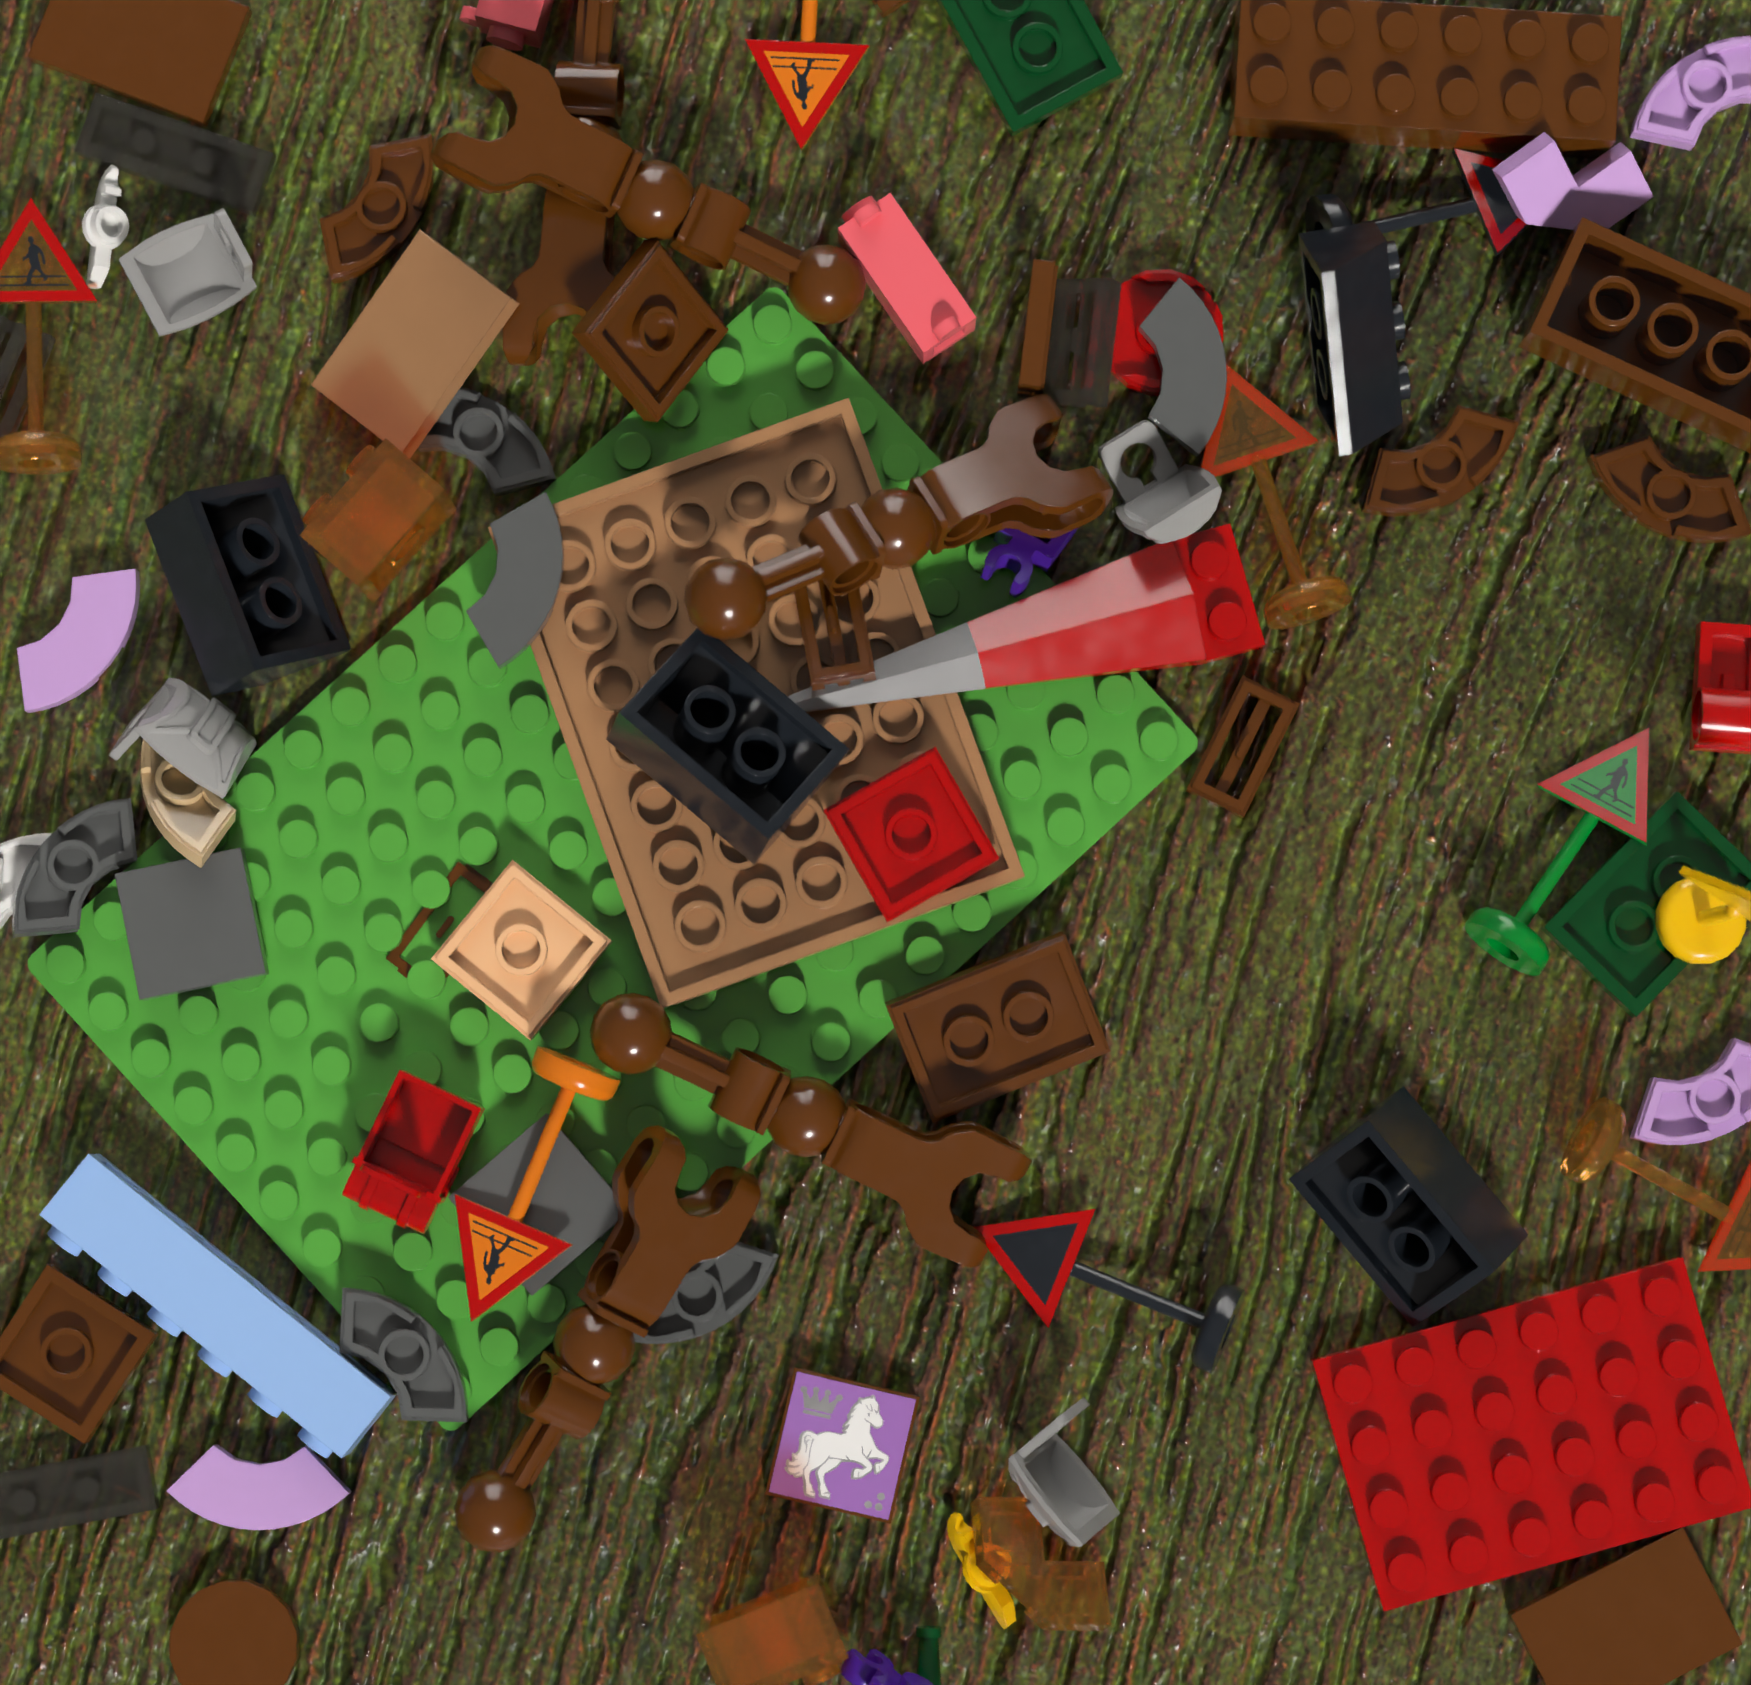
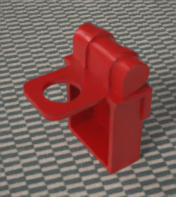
M399 1070L359 1155L354 1156L352 1160L355 1166L344 1187L342 1196L359 1203L358 1207L366 1211L371 1209L397 1221V1226L404 1229L409 1227L425 1234L436 1213L438 1204L445 1202L461 1169L457 1166L485 1108L405 1070Z

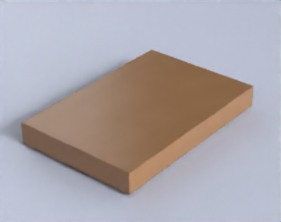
M419 230L311 385L400 455L410 459L520 303L430 235Z

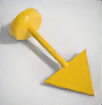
M1683 866L1678 873L1686 878L1675 882L1662 895L1656 909V930L1662 945L1674 957L1690 964H1711L1728 957L1740 945L1746 931V919L1751 922V891Z

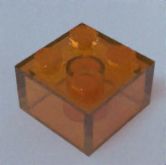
M386 438L377 449L372 445H368L358 453L345 472L350 479L334 497L329 493H325L310 507L303 518V522L307 527L300 534L303 540L320 558L372 603L377 600L456 511V507L445 489Z
M820 1571L703 1619L696 1633L716 1685H785L802 1678L804 1685H816L842 1672L840 1665H842L841 1661L849 1658V1641Z

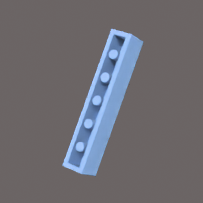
M88 1154L39 1214L52 1225L47 1234L54 1242L76 1257L84 1250L102 1265L97 1275L106 1284L125 1297H128L132 1290L152 1305L147 1315L158 1326L175 1337H178L182 1330L202 1346L197 1355L203 1362L224 1377H228L234 1371L252 1386L247 1395L255 1404L275 1418H278L282 1411L303 1427L297 1436L324 1458H328L332 1452L340 1458L349 1455L397 1395L396 1391L351 1355L340 1353L339 1345L101 1154Z

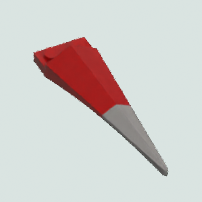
M1229 523L1193 533L1176 541L1163 544L1157 543L873 661L876 680L863 682V678L850 680L851 684L849 685L827 684L825 689L812 691V687H809L788 697L805 712L997 687L1202 665L1260 649L1266 644L1231 524Z

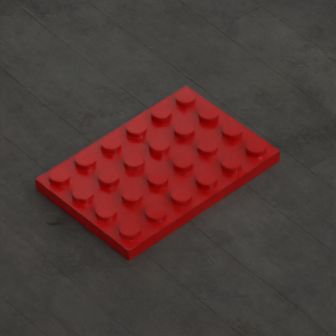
M1674 1257L1310 1359L1379 1606L1383 1612L1751 1508V1489L1683 1257Z

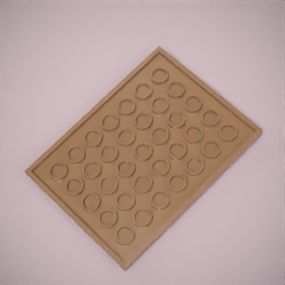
M849 398L552 504L563 538L564 572L553 612L538 637L530 646L658 1001L663 1009L1025 877L958 693L806 712L850 750L798 816L755 864L750 862L606 740L622 708L697 628L689 619L684 597L687 583L700 566L708 560L731 557L747 562L753 567L801 547L798 540L801 530L818 515L835 508H846L854 502H857L861 508L869 497L877 491L883 490ZM488 527L489 532H490V535H491V538H492V540H493V543H494V546H495V549H496V552H497V551H498V546H497V544H496V541H495V538H494L492 529H491V527ZM882 567L880 578L873 581L870 580L859 588L873 661L936 635L911 567L894 570ZM815 582L806 587L821 667L823 669L834 667L819 583ZM794 592L767 602L766 612L757 626L744 637L721 640L787 697L812 687ZM847 593L834 595L847 664L860 662ZM936 746L1000 859L893 921L886 923L823 810Z

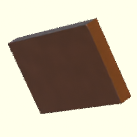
M50 0L28 57L32 62L207 128L251 18L252 11L249 6L233 0Z
M1063 931L884 1002L932 1123L1111 1052Z
M1684 1528L1665 1532L1508 1612L1544 1685H1664L1742 1645Z

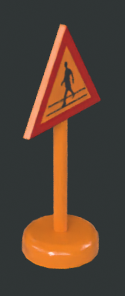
M802 0L800 42L745 39L801 150H803L870 47V45L816 42L818 0Z
M538 1046L532 1060L534 1072L542 1078L561 1086L508 1216L455 1194L471 1322L573 1245L522 1222L575 1093L597 1100H609L614 1096L620 1083V1079L567 1055Z

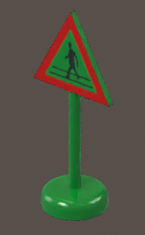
M1649 728L1537 784L1538 788L1583 811L1584 815L1515 917L1501 910L1485 907L1475 910L1466 922L1465 930L1469 937L1479 947L1506 966L1531 976L1540 975L1549 959V950L1544 940L1528 925L1598 821L1647 846Z

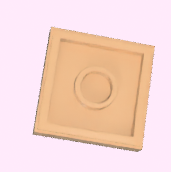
M512 860L431 960L532 1041L613 941Z

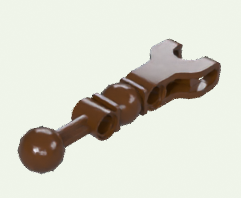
M578 0L573 61L559 60L556 65L554 80L560 89L562 104L570 115L623 142L617 130H621L625 73L623 64L610 63L615 4L621 0ZM546 189L539 257L531 268L518 275L506 291L509 296L520 303L503 327V351L510 365L530 366L535 364L541 357L542 345L547 329L560 317L575 314L584 317L615 278L611 274L615 214L608 218L599 212L583 207Z
M485 46L477 50L472 61V75L477 84L489 90L504 103L509 116L507 133L505 136L492 141L469 137L459 132L447 133L436 140L430 153L436 167L487 194L510 191L521 184L534 183L583 207L599 212L608 218H611L617 212L625 227L637 237L658 241L670 239L667 247L677 250L689 259L713 269L726 270L730 259H733L786 285L793 307L809 321L823 325L841 323L854 315L863 301L866 280L859 261L846 249L824 244L812 246L802 252L747 225L751 209L739 199L711 188L702 182L693 188L688 176L676 165L657 159L641 161L644 153L632 149L624 142L570 115L562 104L560 89L556 81L546 68L497 46Z
M1048 394L1036 395L1000 409L989 426L987 440L983 446L940 464L927 471L921 477L917 476L910 479L908 490L898 487L879 490L869 497L861 508L857 502H854L846 508H835L818 515L801 530L798 536L801 547L753 567L747 562L731 557L708 560L694 572L687 583L684 597L690 621L704 635L720 640L741 638L757 626L766 612L767 602L820 580H823L830 593L843 595L862 587L870 580L873 581L880 578L882 567L892 570L911 567L922 559L929 550L935 555L942 552L943 549H953L1006 528L1018 529L1030 536L1053 539L1077 529L1100 516L1110 502L1114 490L1102 472L1094 466L1062 471L1049 467L1037 456L1038 452L1053 443L1058 434L1063 413L1051 396Z
M637 993L616 995L604 1002L593 1016L590 1028L592 1048L599 1060L610 1069L630 1075L645 1073L653 1067H657L712 1093L713 1096L708 1107L723 1118L761 1135H764L767 1129L774 1143L788 1154L803 1158L821 1155L822 1164L897 1201L904 1211L906 1226L916 1243L922 1248L970 1268L980 1266L988 1250L983 1235L952 1212L950 1206L952 1191L964 1178L978 1173L999 1177L1008 1182L1018 1181L1027 1173L1031 1165L1032 1159L1023 1147L973 1121L948 1124L937 1131L923 1132L875 1109L857 1103L850 1098L845 1104L838 1090L823 1079L811 1076L791 1079V1070L747 1049L735 1048L731 1059H728L673 1033L670 1019L663 1007L648 996Z
M659 1125L645 1128L635 1138L612 1176V1193L618 1208V1220L592 1264L586 1277L584 1288H581L577 1294L585 1305L572 1309L561 1320L553 1339L555 1355L543 1351L540 1356V1362L530 1370L520 1388L518 1408L521 1413L529 1416L498 1470H488L472 1476L459 1490L454 1505L456 1525L462 1538L473 1547L481 1551L501 1553L518 1546L531 1532L536 1518V1509L530 1489L563 1433L575 1439H580L592 1431L602 1414L605 1401H608L612 1394L603 1384L618 1379L631 1364L636 1348L634 1333L641 1337H646L649 1332L648 1328L663 1313L693 1265L701 1260L716 1258L737 1244L752 1218L761 1196L758 1180L753 1174L738 1167H721L714 1171L696 1193L678 1198L676 1197L675 1187L686 1161L685 1148L674 1132Z

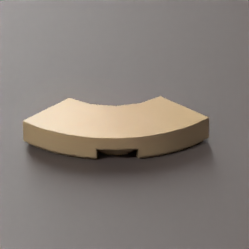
M143 739L140 759V782L148 812L156 827L174 849L186 859L202 868L234 823L236 809L221 797L195 783L177 770Z

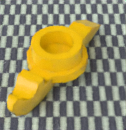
M954 1512L947 1521V1531L952 1547L962 1562L965 1580L972 1589L981 1593L1000 1626L1006 1629L1016 1621L1014 1601L1003 1584L1009 1571L1008 1560L999 1548L991 1545H979L975 1538L979 1534L976 1528L968 1526L964 1522L962 1514Z

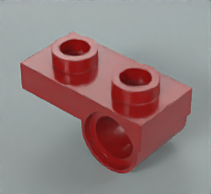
M1705 621L1696 624L1689 750L1751 755V625Z

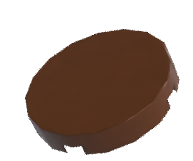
M224 1579L197 1591L180 1608L170 1631L169 1659L181 1685H284L289 1680L300 1656V1630L291 1607L271 1589L251 1579Z

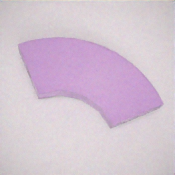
M1751 36L1731 37L1705 45L1702 49L1686 56L1670 67L1652 87L1641 104L1633 122L1629 138L1691 151L1695 146L1703 125L1717 112L1737 104H1751Z
M128 569L72 577L71 600L60 623L40 641L17 648L24 710L26 712L33 713L61 705L79 696L100 680L99 677L112 664L122 647H125L135 624L140 596L138 570Z
M1736 1038L1730 1039L1718 1061L1697 1076L1678 1081L1655 1077L1650 1078L1630 1138L1660 1145L1695 1144L1713 1140L1751 1121V1044Z
M218 1444L213 1445L167 1490L179 1503L207 1520L224 1526L248 1530L278 1529L305 1522L324 1513L352 1492L309 1446L303 1447L283 1460L257 1463L236 1458Z

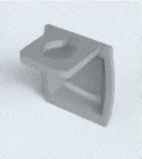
M224 208L214 212V214L198 217L163 230L144 240L119 258L122 268L159 337L207 321L224 312L257 288L252 278V260Z
M1140 421L1100 446L1098 450L1099 459L1123 500V503L1115 507L1116 513L1122 524L1133 533L1144 536L1158 544L1176 541L1199 530L1217 509L1222 489L1215 476L1209 471L1194 465L1185 464L1178 468L1159 432L1150 421ZM1135 443L1147 444L1152 449L1154 455L1150 471L1155 480L1143 486L1139 478L1126 476L1120 465L1124 450Z
M168 678L159 691L130 721L110 751L109 756L117 761L141 736L177 770L223 799L257 744L255 738L241 723L234 720L236 714L214 697L209 700L182 680Z
M1084 1397L1009 1458L1008 1465L1011 1478L1017 1483L1021 1492L1028 1500L1025 1503L1026 1507L1043 1527L1048 1525L1069 1546L1079 1548L1120 1514L1092 1472L1056 1434L1090 1405Z

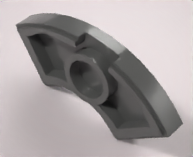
M1179 277L1142 322L1138 331L1153 347L1161 370L1159 397L1148 419L1195 457H1198L1214 432L1222 412L1227 383L1226 358L1218 328L1210 312L1192 288Z
M460 387L417 448L419 452L446 451L468 459L485 474L496 497L550 484L556 480L553 467L543 446L525 422L498 402L468 388Z
M546 492L490 523L498 546L496 573L485 595L466 611L499 669L516 659L538 637L553 612L564 572L563 538L556 512Z
M131 798L112 800L86 809L64 822L43 842L29 862L17 889L12 917L13 938L78 932L80 929L82 903L92 885L110 871L130 866L137 862Z
M737 1242L732 1249L716 1258L701 1260L687 1272L663 1313L648 1328L649 1332L644 1338L634 1333L635 1342L646 1344L681 1342L700 1337L728 1323L756 1298L773 1272L779 1255Z
M342 1288L340 1353L364 1358L385 1373L398 1395L401 1419L412 1421L468 1422V1399L461 1370L452 1351L437 1330L416 1311L394 1298L365 1289Z

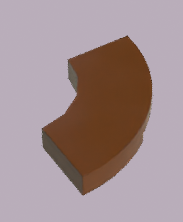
M432 134L370 145L369 172L360 192L342 210L320 218L333 284L354 279L380 266L406 243L417 228L428 206L434 185L435 164L430 155L434 147Z
M1457 405L1445 429L1428 443L1406 450L1380 448L1377 452L1361 512L1381 516H1411L1427 513L1457 501L1477 487L1498 465L1514 438L1519 422Z
M1650 435L1591 455L1586 459L1595 479L1609 499L1623 513L1653 532L1680 541L1694 543L1727 542L1748 537L1751 534V528L1731 474L1703 477L1684 472L1661 455Z

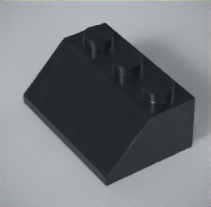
M1375 221L1299 233L1316 413L1339 457L1354 454L1403 423L1401 400L1410 399L1411 397L1407 365L1405 361L1398 362L1396 340L1405 339L1404 314L1401 303L1399 301L1392 302L1390 280L1400 278L1398 251L1395 241H1387Z
M285 474L187 491L145 519L212 697L267 684L344 654L352 649Z
M698 628L622 708L606 739L753 864L762 857L793 822L850 750L720 639L704 635Z
M1404 1086L1363 1115L1289 1178L1290 1182L1412 1327L1495 1272L1528 1236V1233Z

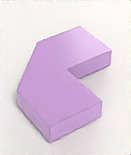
M1543 132L1492 169L1516 216L1529 225L1573 230L1582 217L1609 229L1654 197L1631 150L1621 142L1572 176L1555 141Z

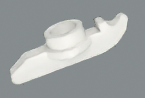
M110 165L105 170L98 184L95 204L87 210L82 221L83 234L90 243L86 284L91 289L102 287L110 269L111 250L118 247L129 232V221L126 214L119 207H116L117 197L121 196L122 189L118 186L119 170L113 165Z

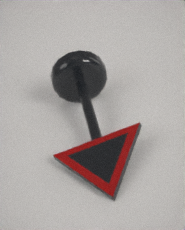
M1455 148L1452 153L1470 198L1361 222L1375 221L1382 234L1477 212L1495 257L1529 225L1516 216L1492 170L1504 160ZM1334 194L1311 196L1306 204V232L1354 225L1346 205Z
M1096 1209L974 1227L983 1235L989 1251L1048 1328H1050L1069 1277L1072 1276L1198 1328L1199 1330L1191 1353L1192 1362L1195 1367L1210 1374L1215 1370L1238 1316L1245 1294L1244 1289L1231 1284L1222 1285L1215 1292L1204 1314L1077 1262L1078 1254Z

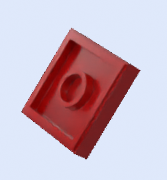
M936 746L823 810L886 923L893 921L1000 859Z

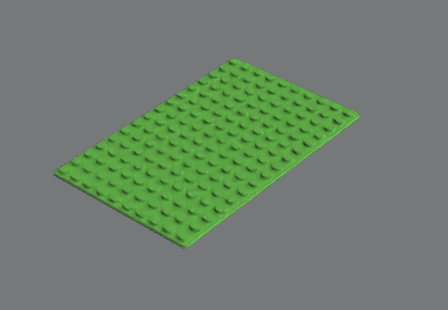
M772 287L764 291L726 326L729 329L658 422L644 421L634 409L542 493L546 492L551 503L554 504L849 398L883 490L896 487L908 490L910 479L917 476L921 477L930 469L943 463L811 321L796 311L789 297L781 289ZM996 532L953 549H943L942 552L935 555L929 550L922 559L911 566L936 635L1056 586V584L1042 569L1033 565L1027 589L1016 598L1009 594L1016 576L1012 570L999 568L993 572L992 577L988 581L981 578L982 568L988 552L1000 545L993 541ZM492 538L252 754L223 798L236 809V817L234 823L212 853L240 847L245 850L269 970L268 975L144 1001L139 1000L116 879L82 908L78 932L53 934L30 955L27 963L29 971L340 1315L342 1309V1288H359L378 1292L398 1300L424 1317L437 1330L452 1351L461 1370L466 1387L469 1418L553 1342L558 1324L572 1309L585 1305L577 1294L581 1288H584L589 1270L614 1228L613 1226L533 1296L521 1284L471 1322L457 1209L448 1197L546 1113L550 1115L561 1086L542 1078L534 1072L532 1060L538 1046L587 1063L620 1079L614 1096L609 1100H597L575 1093L561 1127L611 1187L612 1176L620 1161L639 1133L650 1126L659 1125L674 1132L685 1148L686 1161L675 1187L676 1197L678 1198L696 1193L718 1168L725 1166L742 1168L773 1140L767 1129L764 1135H761L753 1130L737 1125L712 1111L708 1107L713 1096L712 1093L657 1067H653L645 1073L630 1075L613 1071L599 1060L592 1048L590 1028L593 1016L604 1002L616 995L637 993L652 998L658 1004L660 1003L531 646L512 662L499 669L466 612L485 595L496 573L497 552ZM1137 672L957 692L1025 877L666 1008L664 1010L670 1019L672 1032L728 1059H731L735 1048H744L791 1070V1079L811 1076L823 1079L830 1085H833L894 1029L884 1002L955 973L1190 757L1198 746L1196 735ZM162 836L137 858L136 863L131 864L123 872L186 858ZM514 860L613 941L532 1041L451 975L446 978L444 970L431 960L438 949L485 894L461 875L454 885L450 886L446 877L458 861L464 866L468 864L494 883L508 864ZM423 908L435 909L399 956L412 966L406 978L398 972L399 968L388 961L386 957L400 945L404 933ZM449 916L454 917V922L445 934L438 938L436 933ZM399 1070H405L485 1108L457 1166L461 1169L445 1202L438 1204L436 1213L425 1234L409 1227L404 1229L397 1226V1221L371 1209L366 1211L358 1207L359 1203L342 1196L344 1187L355 1166L352 1160L354 1156L359 1155ZM437 1421L442 1428L449 1431L456 1430L465 1423Z

